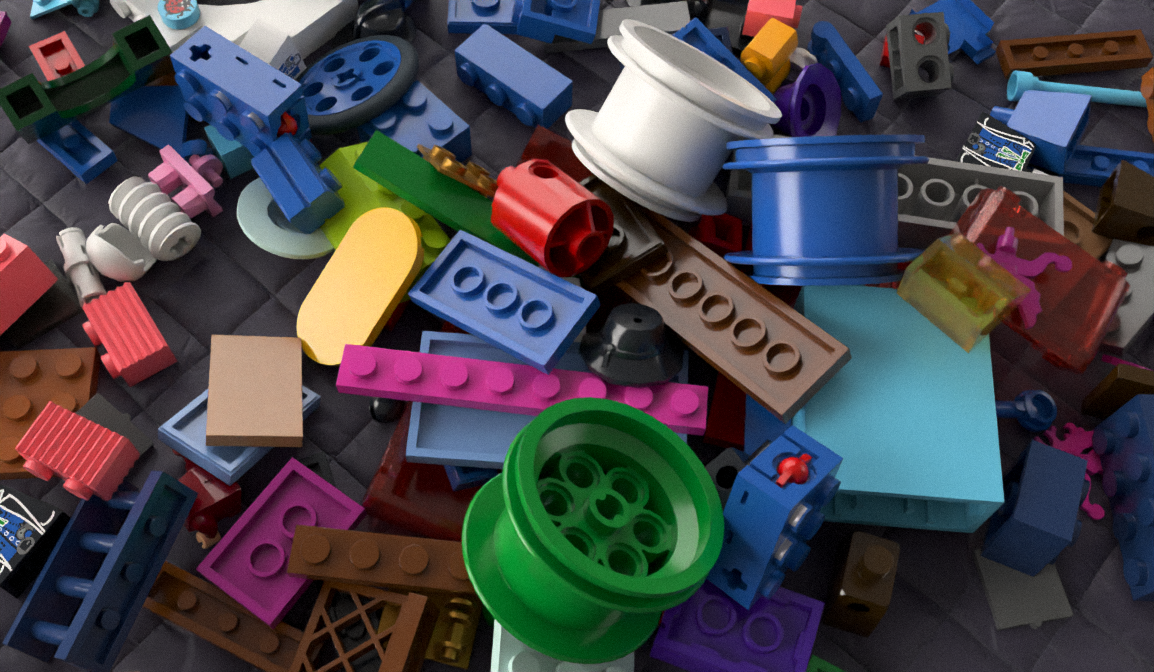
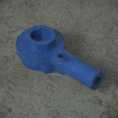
M1025 390L1019 393L1014 401L995 400L997 418L1017 419L1024 428L1035 433L1046 430L1057 416V407L1054 400L1048 393L1042 390Z

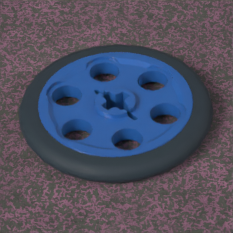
M369 36L340 45L309 64L295 81L302 84L304 93L302 96L305 98L310 124L308 128L311 130V135H329L350 130L380 116L395 105L407 93L417 76L419 69L418 53L413 45L397 36Z

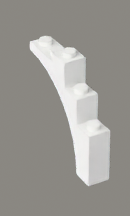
M109 0L119 16L124 19L129 17L133 23L150 15L172 52L176 51L204 26L239 46L257 18H260L288 33L302 60L332 39L346 24L355 20L356 12L359 9L357 0H262L247 4L223 6L198 4L200 17L195 24L185 29H172L166 26L161 19L158 11L160 0Z

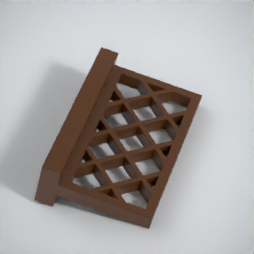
M324 581L289 672H305L306 670L307 672H336L345 667L347 672H356L352 662L375 648L382 660L378 672H420L440 610L427 596L411 592L407 596L366 585ZM336 591L352 595L358 609L333 622L329 608ZM361 598L369 599L372 601L364 605ZM387 604L400 607L395 625L378 634L369 614ZM363 619L371 639L347 652L338 632ZM325 622L327 627L322 629L323 624ZM332 637L340 657L316 670L311 660L313 650L316 645ZM389 641L387 648L385 650L383 644Z

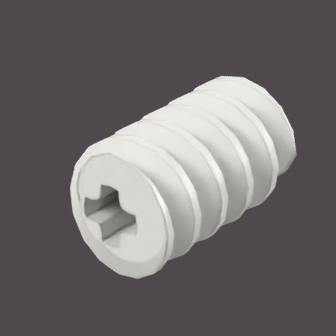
M133 176L118 185L111 194L108 202L111 213L158 260L172 261L182 257L197 244L201 237L200 227L196 223L191 222L189 216L181 212L179 206L171 202L169 196L161 192L156 183L146 182L142 177Z

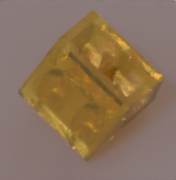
M959 232L938 238L906 268L897 290V294L967 353L983 340L1031 292L1029 287Z

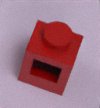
M725 213L715 216L702 214L700 224L697 227H692L688 232L690 236L723 259L727 253L742 251V219Z

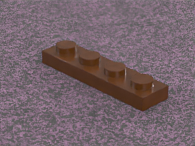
M1141 29L1000 40L995 50L1005 79H1009L1015 70L1031 72L1033 76L1037 77L1145 68L1153 59Z
M296 524L287 569L289 577L478 597L465 567L462 542Z
M167 561L164 562L142 606L146 610L263 672H289L304 632L283 621H280L273 630L219 588ZM323 642L315 646L311 655L314 667H316L327 648Z

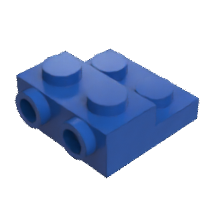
M515 0L510 22L517 24L516 35L552 44L556 34L592 44L596 35L600 0Z

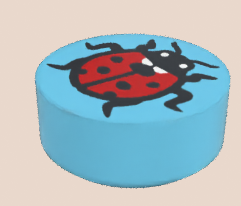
M160 0L158 3L161 19L169 28H188L195 24L200 17V9L196 0Z

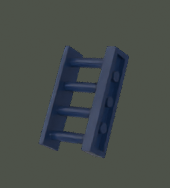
M151 470L140 492H138V487L123 479V483L118 485L117 491L113 493L112 499L109 501L94 494L88 501L81 499L2 644L48 663L56 646H59L54 656L55 658L86 672H110L199 493L163 471ZM130 510L118 535H115L127 511ZM105 554H107V556H106V558H105V560H104V562H103V564H102V566H101L99 572L97 573L95 579H94V580H91L92 577L94 576V574H95V572H96V570H97V568H98V566H99V564H100L102 558L104 557ZM84 599L70 627H68L67 625L71 617L73 616L80 600Z

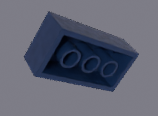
M1138 394L1092 429L1094 430L1092 445L1094 451L1100 455L1103 470L1102 486L1104 493L1109 499L1113 516V532L1119 540L1124 561V578L1130 586L1133 601H1154V395Z

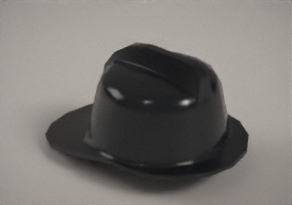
M367 0L357 10L355 20L346 24L336 33L332 40V49L356 39L375 35L397 36L411 44L416 37V25L413 19L403 12L399 0Z

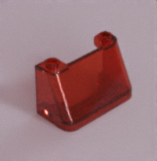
M999 186L997 190L990 188L982 189L921 273L931 280H939L949 284L955 290L954 293L977 295L976 286L980 285L982 289L987 288L983 283L988 280V276L981 272L974 278L969 276L970 272H972L970 268L972 263L977 265L985 264V261L980 257L970 256V252L977 250L975 246L981 243L988 253L995 254L998 237L1005 234L1006 227L1015 228L1014 237L1019 240L1016 251L1017 258L1033 261L1045 252L1068 257L1072 261V268L1067 273L1059 272L1055 269V264H1049L1040 275L1029 279L1035 283V290L1041 294L1039 304L1043 310L1036 315L1037 321L1031 329L1025 328L1020 311L1013 300V305L1010 309H1005L1002 305L1000 312L995 311L993 303L987 301L986 309L987 313L1032 343V348L1039 352H1044L1042 358L1060 370L1082 375L1094 360L1130 288V284L1125 280L1128 273L1110 261L1105 260L1101 263L1019 205L1021 198L1011 190ZM1009 286V287H1008V292H1009V295H1010V298H1011L1012 289H1011L1010 286Z

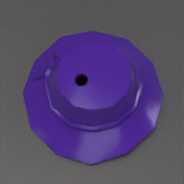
M821 63L807 65L793 84L780 87L774 94V97L777 99L774 104L782 113V117L778 123L774 124V127L792 137L836 136L841 117L840 87L834 74Z

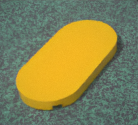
M381 207L372 209L361 215L346 233L302 303L297 318V336L301 338V347L306 355L315 362L328 366H340L345 344L369 347L373 345L417 276L424 260V248L421 247L420 236H423L420 227L410 216L393 208Z

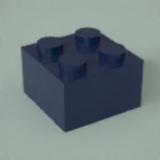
M1032 440L1002 475L1004 503L989 517L980 556L1032 577L1047 564L1053 565L1060 552L1066 546L1073 547L1080 535L1082 522L1076 519L1078 508L1085 501L1090 487V482L1084 479L1088 460Z

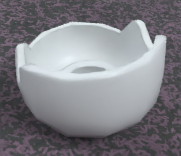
M110 223L104 229L103 225H99L86 242V251L93 266L102 275L120 282L138 280L157 261L149 249H146L141 244L139 239H136L129 230L116 223Z

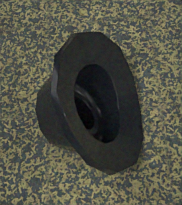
M628 303L620 304L613 308L603 326L597 327L582 336L579 354L588 369L608 383L642 388L663 385L682 370L684 350L672 336L665 334L663 317L657 310L647 305Z

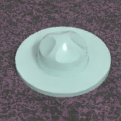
M257 178L249 183L241 192L237 203L239 225L246 236L260 248L272 254L291 259L318 258L335 250L320 227L311 234H304L293 226L261 178Z

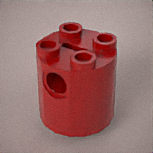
M532 159L518 165L516 168L509 166L501 171L497 178L498 188L492 203L491 223L495 228L547 271L558 277L575 276L587 270L599 259L609 244L614 228V215L607 203L545 159Z

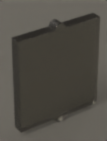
M52 259L45 261L44 264L58 280L5 331L17 350L84 312L80 306L79 299L72 290L74 284L68 278L65 279Z

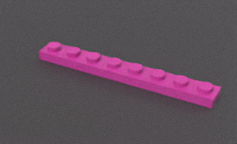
M345 344L336 382L338 393L538 416L546 408L565 400L586 397L603 398L639 409L654 417L675 433L703 436L706 429L707 386L667 382L663 385L635 388L610 384L595 373L553 368L551 373L547 375L529 365Z

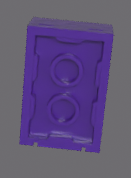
M706 579L689 599L662 612L659 628L649 656L690 672H806L825 603L779 587L770 599L762 595L748 610Z

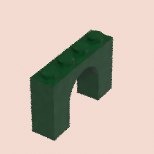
M150 15L112 33L113 46L105 54L70 74L50 81L39 82L34 74L31 73L0 88V106L16 131L28 144L173 71V64L170 58L173 52Z

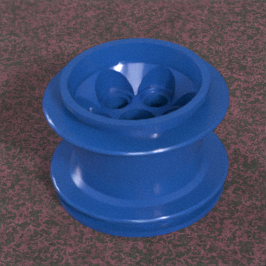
M925 135L812 136L726 142V150H736V162L724 163L722 168L724 170H747L752 173V250L727 253L724 255V260L730 263L753 265V271L745 272L744 274L758 284L834 286L879 284L906 280L907 271L898 269V263L923 260L929 256V253L922 249L898 248V169L904 165L927 164L929 162V158L926 156H915V144L925 143Z

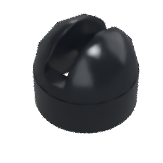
M370 396L368 410L372 418L379 423H391L400 418L406 401Z

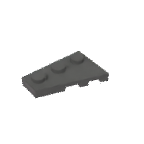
M1113 239L1079 336L1078 346L1122 357L1152 322L1154 316V246Z

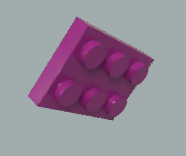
M292 457L199 564L196 570L274 630L314 581L312 579L289 577L287 573L296 524L354 531L366 517V510Z

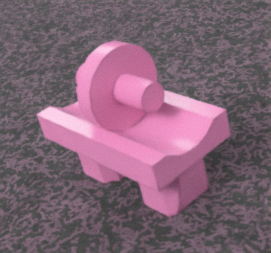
M169 144L159 151L164 162L151 171L148 176L151 182L156 183L161 192L167 195L179 186L184 188L171 198L172 202L179 206L181 212L186 213L191 219L204 210L213 218L223 211L222 207L213 199L215 194L213 187H219L223 183V179L220 177L223 163L215 155L208 154L200 157L194 154L189 158V163L192 165L190 166Z

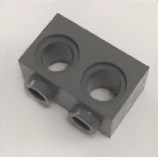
M944 12L899 15L886 25L893 100L937 96L949 90L954 78V68L948 60L947 45L950 40V30L944 21ZM915 30L920 31L924 35L925 45L916 40ZM919 67L927 71L929 75L928 83L920 78L918 73Z

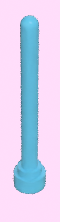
M1015 70L1012 72L1007 84V99L1009 101L1019 102L1024 92L1036 90L1092 95L1091 102L1147 108L1146 99L1139 91L1039 81V78L1033 76L1031 72Z

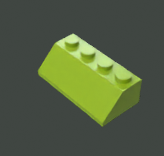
M368 142L339 148L319 166L322 170L327 167L341 183L342 188L337 192L344 201L345 207L330 219L326 218L325 223L320 226V229L336 250L352 224L361 215L372 209L381 207L393 208L410 216L420 227L423 236H420L421 247L424 248V260L420 271L399 303L411 300L408 295L409 291L451 240L430 214L353 168Z

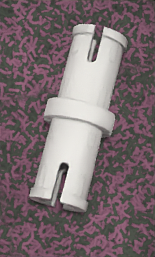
M77 227L66 228L60 231V236H56V241L65 259L64 272L66 277L74 284L80 306L83 307L84 303H91L92 299H99L100 295H106L107 292L100 280L99 271L93 266L87 254V241L84 232Z

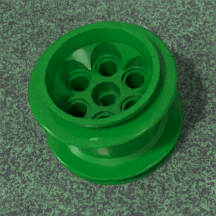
M574 398L546 408L516 435L505 456L502 473L484 484L468 507L462 527V553L469 579L481 602L493 618L516 639L528 647L558 660L578 664H601L618 660L637 650L652 635L664 610L685 602L702 586L722 549L724 516L719 495L706 468L691 448L666 425L647 413L624 403L603 398Z

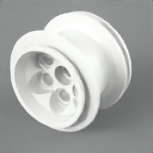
M631 19L623 20L619 27L623 36H610L607 43L610 51L625 67L599 113L585 109H575L569 111L565 116L566 125L574 136L572 149L575 155L593 174L610 187L636 203L664 216L693 222L697 221L702 214L715 216L725 213L728 208L727 200L713 180L732 152V150H726V142L738 141L741 136L752 140L773 138V130L768 123H778L782 117L781 111L755 86L704 52L648 24Z

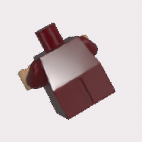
M197 465L178 480L199 493L183 525L188 532L198 531L196 539L199 543H203V549H207L221 540L218 532V521L226 517L231 518L241 512V487L237 482L229 486Z

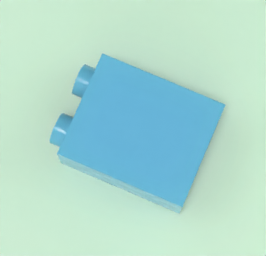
M930 279L908 283L901 289L868 287L865 284L802 286L793 309L847 346L852 357L791 418V426L797 427L844 458L835 476L836 479L841 481V484L831 501L820 510L825 515L824 521L974 533L1004 503L986 298L979 295L953 293V289L949 284Z

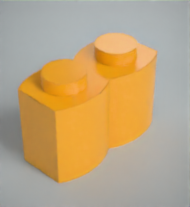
M771 18L741 53L740 62L772 94L789 75L791 68L789 58L796 50L798 44L796 30Z

